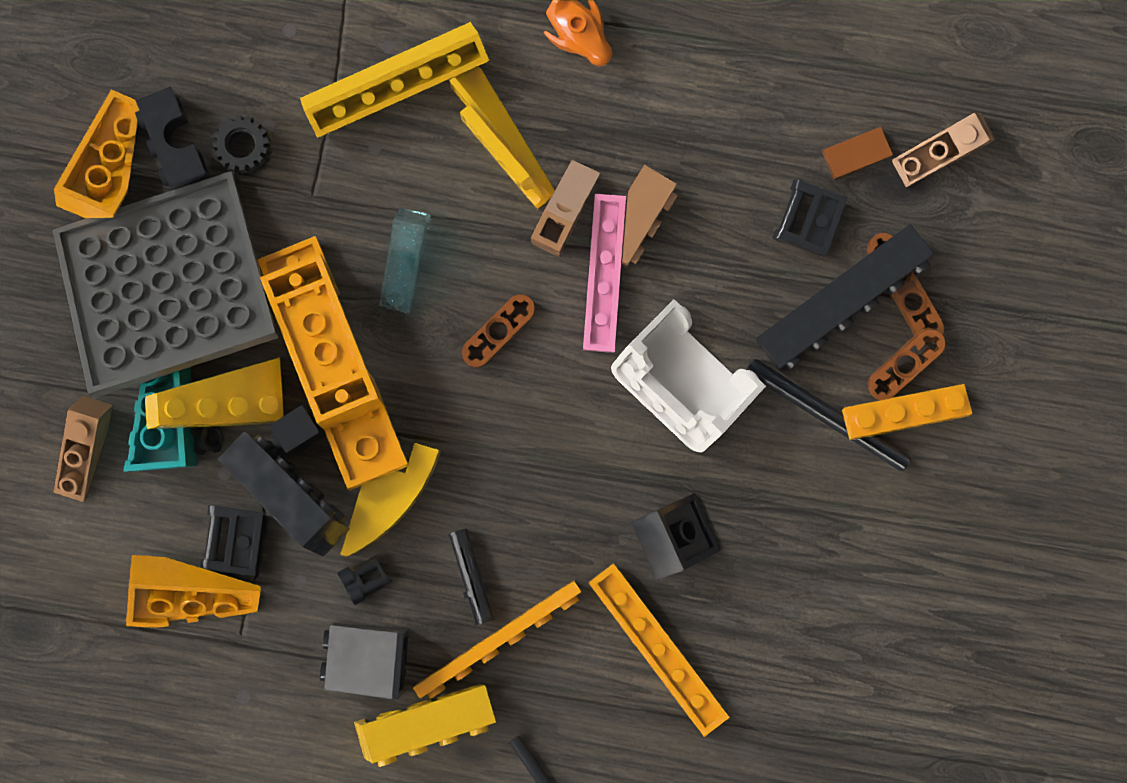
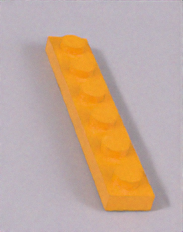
M614 563L588 582L704 737L730 718Z
M573 580L417 683L413 689L420 699L425 695H428L430 699L446 689L443 683L452 677L459 681L473 671L470 665L479 659L486 663L499 654L497 648L505 642H508L511 646L524 638L526 634L523 630L532 624L539 628L553 618L550 613L561 606L564 611L579 601L576 595L581 593L580 588Z

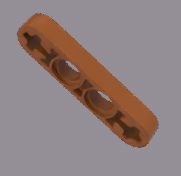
M887 233L876 234L867 244L868 255L878 246L877 240L884 244L893 236ZM912 272L905 277V285L891 296L914 336L925 326L921 318L915 322L912 317L923 313L925 310L929 313L923 317L928 325L933 323L936 330L943 335V322L917 276ZM910 293L918 295L921 300V306L916 311L909 310L905 306V297ZM936 335L933 338L928 336L923 338L925 344L933 343L937 339Z

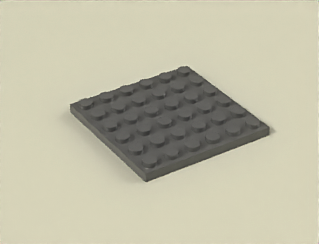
M232 171L120 207L114 218H86L52 230L87 391L92 399L278 338L268 297L260 279L262 275L236 179Z

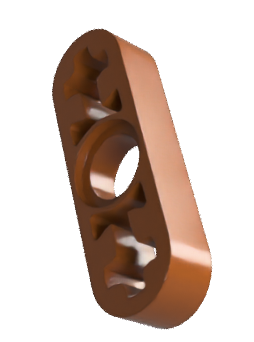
M522 294L510 298L464 344L462 357L465 363L473 368L485 366L533 318L535 313L533 301L528 296ZM516 302L520 305L526 302L528 304L526 307L528 314L525 317L519 314L513 320L514 323L518 324L513 329L510 322L501 316L506 312L508 317H510L515 312L513 305ZM495 323H503L508 329L506 337L502 340H495L489 334L490 327ZM484 334L488 342L496 347L491 351L487 346L482 351L484 358L481 361L476 358L473 361L469 360L471 356L469 348L472 346L476 349L484 343L479 337Z
M934 328L920 330L871 374L867 382L871 395L878 400L890 399L943 352L945 348L944 336ZM936 335L937 339L934 341L936 348L932 350L928 347L923 350L921 354L926 358L921 361L919 356L910 349L915 345L919 351L925 345L923 340L925 336L933 338ZM906 355L913 357L915 361L914 368L907 373L900 372L897 368L898 360ZM890 367L898 377L902 378L897 383L893 377L887 383L890 388L887 392L883 390L875 391L878 387L875 383L877 379L880 378L885 381L891 376L886 371Z

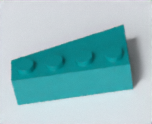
M191 367L140 384L138 400H135L134 406L136 414L133 431L130 432L128 445H130L128 460H125L123 472L198 466L197 454L194 452V436L191 434L192 427L147 429L145 397L192 383Z

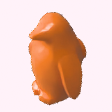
M553 0L546 11V15L559 37L544 31V35L559 49L579 54L598 67L609 63L613 52L605 38L603 17L594 0H587L590 6L589 10L578 0Z

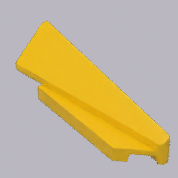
M475 67L449 80L451 89L467 106L460 112L461 120L538 210L551 199L555 190L482 69Z

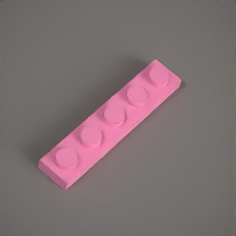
M595 194L583 343L584 351L615 352L626 196Z

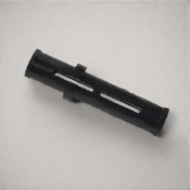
M467 528L449 533L448 537H450L466 591L463 595L465 599L468 598L475 626L495 620L486 592L489 590L487 585H483Z

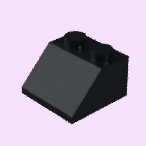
M695 493L631 522L657 580L683 571L721 551Z

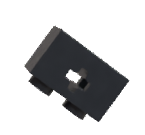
M304 405L299 406L269 425L273 432L269 437L279 452L283 450L284 453L293 455L299 454L326 436L324 429L317 424L312 409Z

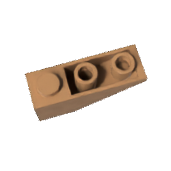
M973 113L892 159V162L905 186L909 187L974 153L996 139L981 113Z
M574 160L571 161L531 236L532 245L560 257L600 175L599 172Z
M646 165L641 169L627 194L621 266L626 269L630 262L637 264L646 249L641 246L647 235L651 238L654 236L662 223L657 219L663 209L669 211L678 196L673 193L677 185L676 183Z
M82 396L68 409L53 493L82 502L86 500L108 434L113 408L112 404Z

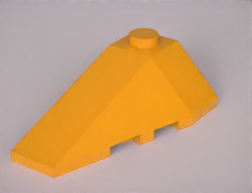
M111 89L54 188L56 206L85 219L114 218L128 193L138 124L135 112L139 111L134 99Z
M132 555L126 626L160 628L169 626L170 621L187 619L188 623L198 622L199 616L214 614L219 618L255 613L258 612L261 586L167 557Z

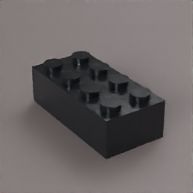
M244 431L218 460L303 548L324 557L350 530L343 522L346 516L336 506L330 505L323 499L325 495L320 489L302 478L304 473L295 464L285 460L282 457L284 453L282 451L279 452L273 442H268L260 434L254 437Z

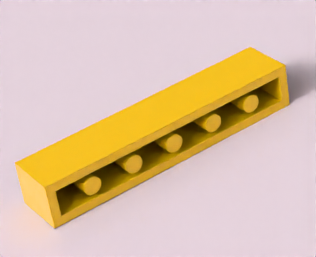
M469 22L301 97L300 100L318 138L484 64L489 59L478 32L472 23Z

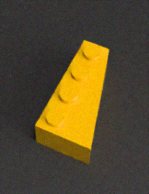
M280 358L146 396L147 429L256 425L276 422L284 416Z
M481 684L441 695L433 702L426 700L411 704L407 707V710L402 712L401 710H391L381 713L376 717L377 720L366 723L365 719L354 722L364 759L372 764L377 762L378 767L396 762V756L406 752L409 753V756L428 751L427 745L439 742L440 746L457 742V735L469 732L470 736L487 732L489 730L488 725L496 723L486 687Z

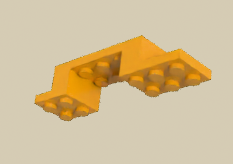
M311 237L258 259L264 275L260 277L316 422L326 433L347 489L350 491L409 466L376 382L367 370L339 300V290L317 237Z

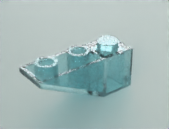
M400 208L393 219L379 307L410 313L426 247L431 219L430 214Z

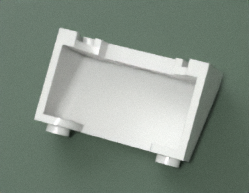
M673 299L614 361L611 369L615 378L686 446L696 452H703L729 428L766 386L750 370L739 369L732 374L688 332L692 326L690 312Z

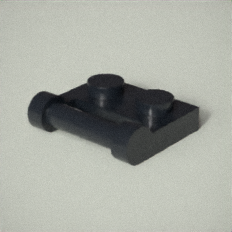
M793 180L790 188L792 190L790 200L780 227L775 229L772 238L780 243L789 244L826 257L848 197L801 180ZM804 195L813 197L800 235L791 233Z
M208 505L207 515H210L205 557L201 559L200 568L257 575L265 512ZM227 517L230 518L225 561H218L217 555L222 519Z

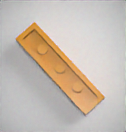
M965 384L849 406L842 410L849 440L972 415Z

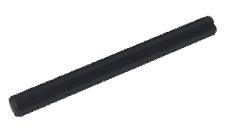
M753 359L746 370L754 372L765 386L849 439L844 416L841 412L759 360ZM877 435L852 440L899 471H904L911 461L909 455Z

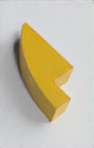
M414 443L408 462L409 466H407L405 473L395 471L361 486L350 521V530L347 532L340 555L351 556L382 537L401 520L427 485L441 453L440 450Z

